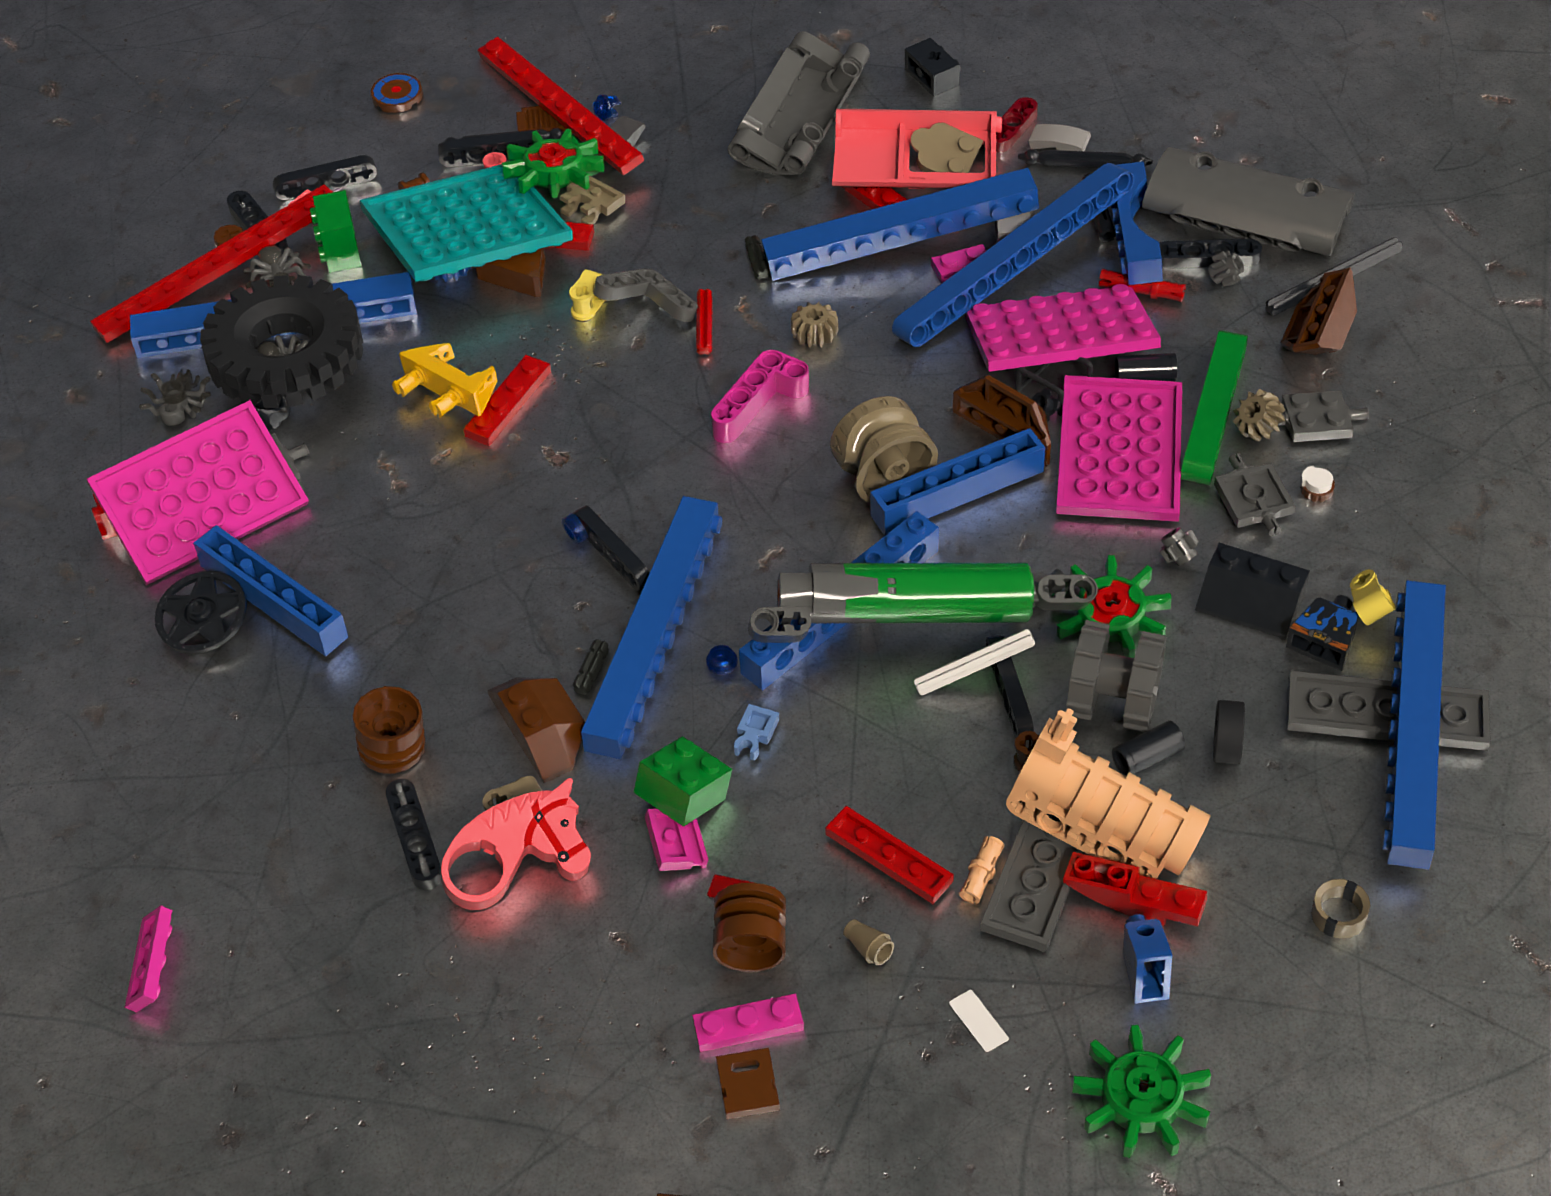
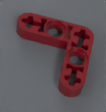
M1029 97L1019 98L1002 116L1001 133H996L997 153H1004L1010 150L1035 121L1038 112L1036 100ZM1016 123L1019 126H1008L1007 124Z

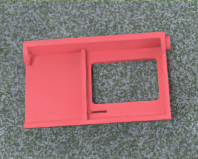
M836 109V138L832 186L902 187L908 189L953 188L996 176V133H1001L1002 116H997V111ZM936 123H946L982 139V144L985 145V171L982 173L910 171V139L913 132L920 128L930 129Z

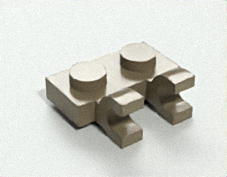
M589 176V189L585 190L571 183L567 185V192L560 195V200L566 203L561 208V213L567 217L572 216L576 212L579 203H584L580 206V211L586 214L581 219V223L595 224L600 213L608 216L625 204V194Z

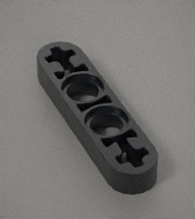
M533 131L448 140L441 143L438 147L439 161L445 167L483 164L484 156L491 152L503 153L507 161H509L507 150L499 151L496 147L501 144H518V146L529 148L530 146H527L526 143H532L533 145ZM475 147H479L484 150L480 154H472L470 152V150ZM448 152H452L453 155L448 156Z
M360 155L280 174L273 180V189L276 197L280 200H293L307 189L313 191L324 184L330 190H335L371 181L377 174V168L373 158L367 155ZM336 171H343L345 173L341 178L335 179L331 177ZM311 177H316L319 179L315 184L312 185L305 183V181ZM288 185V188L283 189V186Z
M235 191L227 197L229 211L244 231L268 217L246 191ZM258 216L256 219L246 220L248 217ZM286 238L274 244L280 248L282 255L288 247Z
M1254 239L1159 242L1163 269L1209 267L1210 264L1214 263L1212 256L1216 255L1214 252H1226L1228 250L1231 254L1236 252L1244 266H1253L1260 262L1262 253L1261 243ZM1188 252H1197V253H1199L1200 255L1194 257V256H1189V255H1187L1186 253H1188Z
M585 505L573 512L572 514L579 519L586 530L587 537L585 538L636 591L642 589L650 573L645 564L589 506Z
M1003 634L987 637L986 646L1004 639ZM1009 657L991 665L1014 737H1018L1021 732H1034L1032 717L1012 658Z
M396 779L387 786L385 792L411 878L417 888L432 890L442 881L441 866L415 786L407 779ZM401 792H404L407 804L401 806L397 795ZM407 816L419 818L412 826L401 824V821ZM422 841L427 844L426 848L420 852L409 850V847L415 842ZM420 863H427L431 875L424 877Z

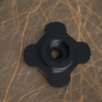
M1045 388L1032 397V400L1045 411L1047 422L1050 420V416L1060 407V402L1052 396L1051 389Z

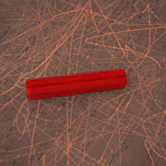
M707 288L697 291L696 347L699 355H709L712 352V291Z

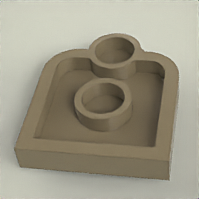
M936 123L930 129L920 128L915 130L911 136L910 143L913 150L918 153L916 163L923 172L969 173L983 140L946 123Z

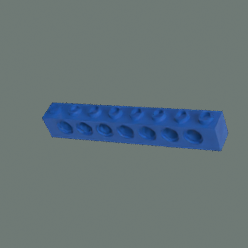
M916 511L851 563H925L939 551V527ZM779 619L777 631H781L783 625H780L782 619ZM792 619L790 624L794 626V630L798 631L801 625H798L796 619ZM848 623L811 624L806 637L800 642L761 643L752 639L739 649L740 673L763 691ZM770 625L763 631H769L772 628V626Z

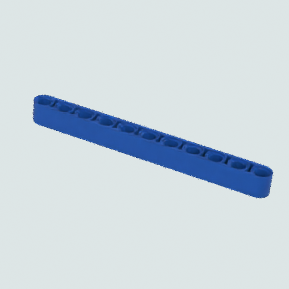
M1106 163L898 315L892 325L894 336L914 347H920L971 310L974 305L979 304L1127 194L1134 183L1133 174L1112 163Z

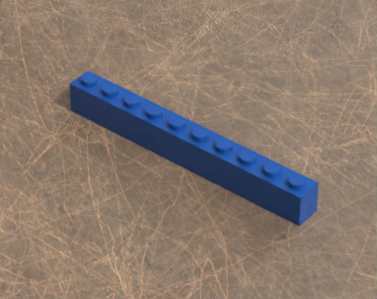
M1027 167L761 239L766 263L768 264L772 281L1038 210V189Z
M409 272L332 284L333 291L340 288L348 295V300L353 301L357 310L359 324L417 315L414 289ZM219 301L130 315V335L137 358L202 348L200 335L201 330L204 329L203 322L208 313L215 314L213 306ZM288 332V333H281V334H277V335L283 336V335H290V334H296V333Z
M687 496L682 497L581 731L584 752L621 760L625 749L631 747L634 739L633 729L636 722L640 723L643 719L646 698H651L653 695L655 676L657 673L660 674L664 668L665 652L673 646L675 628L683 622L686 602H691L693 598L695 580L701 578L705 556H710L712 552L713 537L715 534L720 533L723 519L718 513V503Z
M1406 580L1404 593L1398 592L1395 610L1401 612V617H1396L1394 636L1400 637V641L1395 642L1393 650V661L1398 662V668H1393L1391 687L1397 688V694L1392 693L1390 701V713L1395 714V720H1390L1388 739L1394 740V747L1389 746L1387 754V766L1392 767V774H1387L1385 794H1391V802L1386 801L1384 807L1383 821L1389 822V830L1384 829L1382 850H1388L1387 864L1429 870L1435 851L1446 585Z

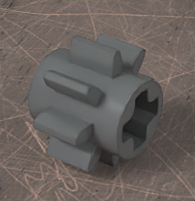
M1228 250L1212 256L1214 263L1210 264L1208 269L1212 280L1216 284L1222 283L1223 287L1241 281L1239 274L1244 272V265L1239 255L1236 253L1231 254Z
M1178 527L1161 539L1164 546L1161 547L1159 552L1167 564L1173 560L1180 566L1198 554L1195 547L1198 546L1199 540L1192 530L1185 533L1181 527Z

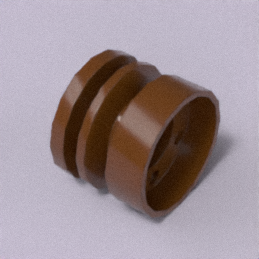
M390 686L373 689L359 699L354 706L353 723L360 760L369 769L387 774L406 771L417 764L424 754L426 743L423 713L419 700L410 691Z
M738 883L727 886L718 892L714 898L715 928L713 929V957L717 962L729 969L742 972H759L779 965L786 957V932L784 928L786 926V898L779 890L760 883Z

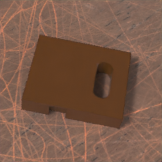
M769 1048L716 1056L726 1120L780 1111ZM751 1066H757V1067H758L757 1069H754V1070H748V1071H742V1072H733L734 1069L745 1068V1067H751Z

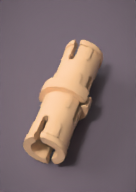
M985 836L976 858L970 861L967 879L959 892L960 897L966 902L978 904L988 881L993 879L996 873V862L1004 848V843L994 836Z

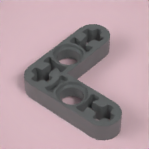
M647 268L600 275L596 278L593 288L595 296L608 301L646 295L672 317L684 322L693 321L698 308L694 300L655 270Z

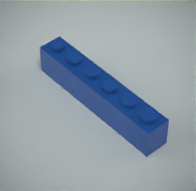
M1029 428L870 492L871 517L885 536L916 511L928 519L1044 472L1045 446Z
M214 526L193 543L202 568L206 571H217L231 576L239 583L249 602L325 657L348 638L342 613L219 526Z

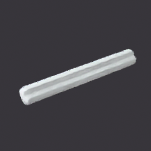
M1024 629L914 679L915 687L920 695L930 693L1035 645L1033 635L1029 629Z

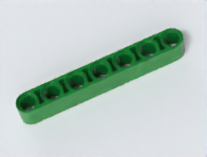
M1222 330L1218 332L1185 452L1180 480L1211 485L1246 351L1248 335Z

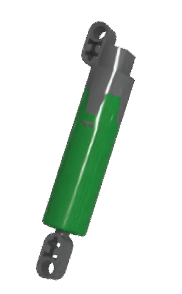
M810 563L809 573H779L777 579V607H762L755 610L750 617L748 632L753 640L761 643L800 642L806 637L811 624L1026 623L1032 616L1033 602L1043 610H1081L1086 608L1095 598L1098 587L1095 580L1088 575H1047L1039 583H1034L1031 567L1028 563ZM1046 587L1049 588L1050 593H1055L1052 598L1049 597L1048 592H1043ZM1074 587L1084 588L1087 592V598L1083 599L1076 596ZM766 619L771 623L772 628L769 631H760L755 626V621ZM779 619H782L780 624L783 625L781 631H777ZM792 619H796L798 625H801L798 631L794 630V626L790 624Z

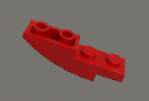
M1077 852L1072 853L1063 877V883L1104 906L1129 916L1141 914L1147 920H1160L1162 926H1165L1168 919L1198 927L1207 902V891L1142 876L1140 875V867Z

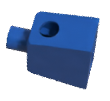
M1141 914L1130 916L1124 925L1123 958L1135 1004L1169 1000L1173 955L1160 920H1147ZM1144 962L1151 963L1152 969L1146 972Z

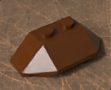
M1351 268L1324 273L1319 279L1320 283L1313 287L1297 304L1280 342L1282 347L1295 353L1314 355L1327 352L1333 353L1342 349L1357 313L1353 271Z
M990 375L961 386L953 392V413L999 440L1031 428L1045 446L1044 466L1050 464L1051 440L1046 413L1034 400Z
M516 677L487 690L489 697L543 783L549 782L574 769L575 758L582 742L581 731L585 721L557 678Z

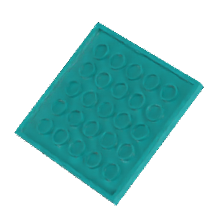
M502 164L360 200L363 213L415 281H428L442 274H454L461 269L480 267L488 262L507 260L514 255L533 253L544 247L560 246L564 242L573 240L572 229L534 187L525 194L519 193L518 178L520 177L504 179Z

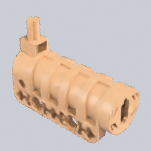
M1067 709L1066 712L1059 710L1054 720L1048 719L1006 800L1009 811L1090 856L1140 867V875L1157 879L1163 868L1179 876L1195 850L1211 815L1191 804L1188 808H1185L1170 800L1172 794L1161 788L1157 792L1139 783L1140 777L1128 772L1127 776L1108 767L1110 761L1100 756L1095 760L1078 751L1080 746L1072 742L1077 733L1072 730L1077 722V718L1072 716L1074 711L1071 709ZM1047 814L1056 816L1060 821L1052 820ZM1107 846L1116 848L1122 854L1112 852Z

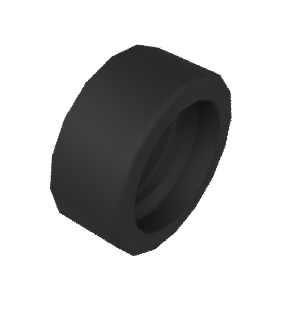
M1217 701L1213 741V761L1215 763L1240 764L1245 725L1244 702Z

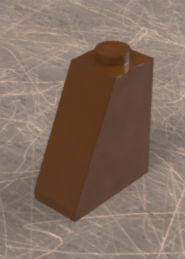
M544 248L538 249L533 253L514 255L507 260H495L480 267H472L476 268L479 280L533 297H542L546 262Z

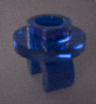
M605 94L598 95L593 104L594 113L601 121L618 117L619 113L612 107L621 105V101L614 95L609 97Z

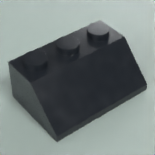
M1219 542L1208 565L1195 611L1287 639L1289 628L1294 622L1305 596L1310 570Z

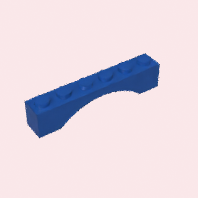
M1144 161L1117 164L1116 166L1130 171L1134 176L1131 190L1110 206L1112 209L1113 225H1115L1122 275L1127 274L1129 285L1163 281L1159 241L1145 234L1133 221L1134 215L1143 204V198L1147 189Z

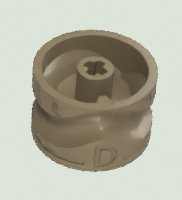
M877 397L859 404L839 421L831 436L830 448L833 456L844 471L857 475L854 488L859 496L869 503L871 491L936 466L938 460V451L928 433L919 427L918 420L908 404L897 397Z

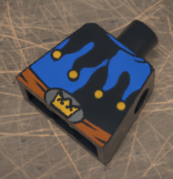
M1344 595L1336 596L1333 602L1323 598H1316L1290 626L1286 648L1343 671L1359 618L1357 612L1351 610L1353 607L1352 600Z

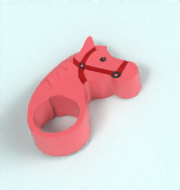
M572 778L566 779L553 791L530 792L497 804L479 814L462 828L447 849L441 865L443 888L452 902L468 910H482L495 905L505 895L523 858L527 854H532L545 862H554L560 875L569 881H577L588 873L591 853L576 829V815L579 813V806L570 797L573 783ZM481 849H484V852L492 856L495 854V859L501 865L503 875L494 889L485 894L470 895L454 886L449 877V871L458 857L464 853L480 851Z

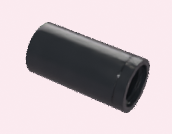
M1175 353L1116 356V378L1177 381L1178 369Z
M1169 720L1112 749V758L1121 774L1127 776L1128 772L1136 774L1184 750L1185 739L1179 727Z

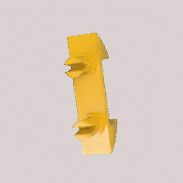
M442 343L400 352L399 356L405 375L393 381L392 387L397 395L402 394V398L417 388L418 385L437 393L440 396L429 402V408L434 415L438 414L439 418L452 410L454 406H460L479 417L482 415L498 380L494 366L468 376L465 372L448 364L447 362L454 358L452 346L450 343Z

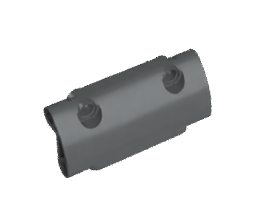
M805 31L798 32L789 47L783 52L738 126L737 132L727 148L730 157L745 166L776 175L802 174L836 118V109H841L869 60V49L864 44L852 43L845 54H842L814 35Z
M1168 147L1160 157L1150 178L1143 198L1142 208L1166 215L1169 214L1170 218L1178 223L1239 239H1254L1262 245L1290 252H1299L1301 249H1305L1309 252L1330 257L1344 217H1348L1355 193L1322 185L1315 178L1302 180L1217 159L1209 152L1193 153ZM1203 165H1208L1211 167L1208 170L1199 169ZM1309 191L1317 193L1313 197L1304 196Z

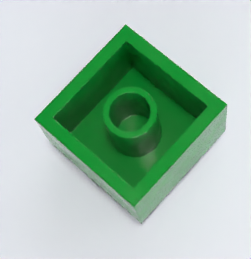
M346 190L313 196L315 207L310 208L313 225L318 224L313 226L316 243L323 245L318 247L321 263L327 262L329 273L362 267Z
M682 736L640 761L633 793L684 827L726 799L733 769Z

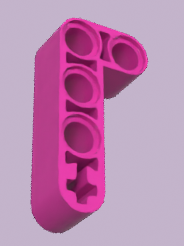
M777 350L763 351L713 408L711 419L714 439L720 443L735 441L776 392L794 399L806 396L809 392L808 365L797 358Z

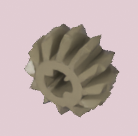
M820 301L813 305L807 302L806 307L798 306L797 311L792 313L791 333L793 338L798 340L799 345L807 343L809 348L813 345H818L822 348L823 343H832L833 338L837 336L839 331L838 316L836 311L831 309L830 305L822 306Z
M1259 389L1256 394L1248 392L1246 400L1239 399L1241 406L1233 410L1235 416H1237L1233 422L1240 433L1246 438H1252L1254 441L1260 442L1263 437L1270 439L1272 431L1280 432L1278 424L1286 420L1282 415L1285 408L1278 400L1279 398L1273 393H1267Z

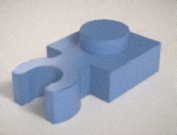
M748 704L737 727V735L739 737L734 742V754L739 756L743 748H750V760H756L759 756V742L768 745L779 722V712Z

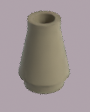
M857 919L849 921L844 928L843 935L851 941L868 963L882 965L891 957L894 951V943L891 941L889 934L867 926Z

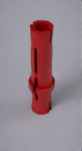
M1104 268L1101 270L1099 277L1101 279L1099 280L1100 287L1112 288L1114 285L1124 284L1132 287L1135 293L1150 295L1151 299L1160 297L1182 302L1185 295L1183 291L1186 290V284L1168 281L1129 285L1127 274L1122 275L1121 272L1110 271Z

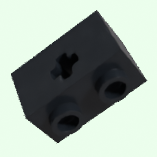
M932 38L905 48V70L931 95L936 96L959 85L961 72L959 62L953 59Z

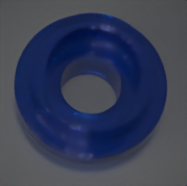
M726 645L713 647L706 657L708 670L716 675L730 674L738 665L736 653Z

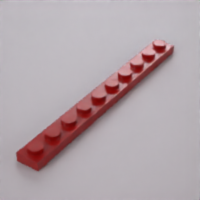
M498 36L478 49L480 58L561 125L571 129L572 134L582 142L593 138L597 139L598 155L604 156V160L623 176L644 162L640 151Z
M324 184L94 318L90 321L94 330L108 343L130 330V315L167 309L184 297L189 296L201 287L258 255L259 251L264 248L273 246L312 223L310 208L315 207L313 196L332 193V191Z

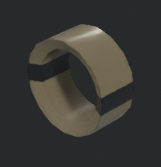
M1345 879L1329 880L1316 890L1311 910L1312 920L1317 928L1327 936L1338 939L1351 938L1358 935L1366 925L1371 906L1369 896L1361 886L1353 881ZM1330 898L1346 899L1356 906L1359 916L1351 921H1337L1326 915L1321 904Z

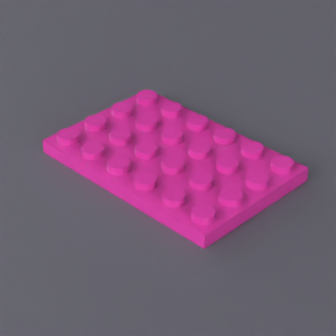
M1117 284L1112 288L1105 289L1089 288L1083 292L1076 293L1061 292L1047 297L1032 296L1029 299L1018 301L1009 299L1001 303L989 305L980 303L974 305L971 310L965 313L966 321L989 372L1077 360L1079 357L1091 358L1161 348V337L1132 287L1124 284Z
M1065 375L1056 514L1179 522L1182 382Z
M251 400L87 478L90 489L146 585L198 560L193 543L216 525L238 540L309 504L306 494Z

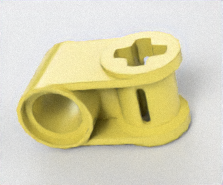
M585 269L580 278L570 288L569 295L571 300H573L571 315L574 319L579 321L592 319L603 303L607 301L593 294L596 278L604 274Z
M1364 570L1351 580L1349 587L1353 597V606L1367 626L1396 610L1391 593L1379 584L1377 575L1373 570Z

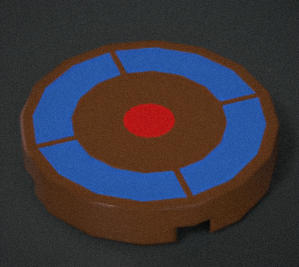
M394 73L378 79L371 88L373 104L376 107H381L382 111L400 113L412 109V105L416 102L418 104L422 100L423 91L421 82L415 76L407 73Z

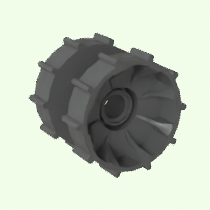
M1086 620L1085 625L1081 629L1069 681L1067 709L1074 711L1073 717L1091 721L1099 694L1126 699L1123 727L1144 732L1148 731L1157 698L1167 636L1142 631L1135 658L1107 653L1110 624Z

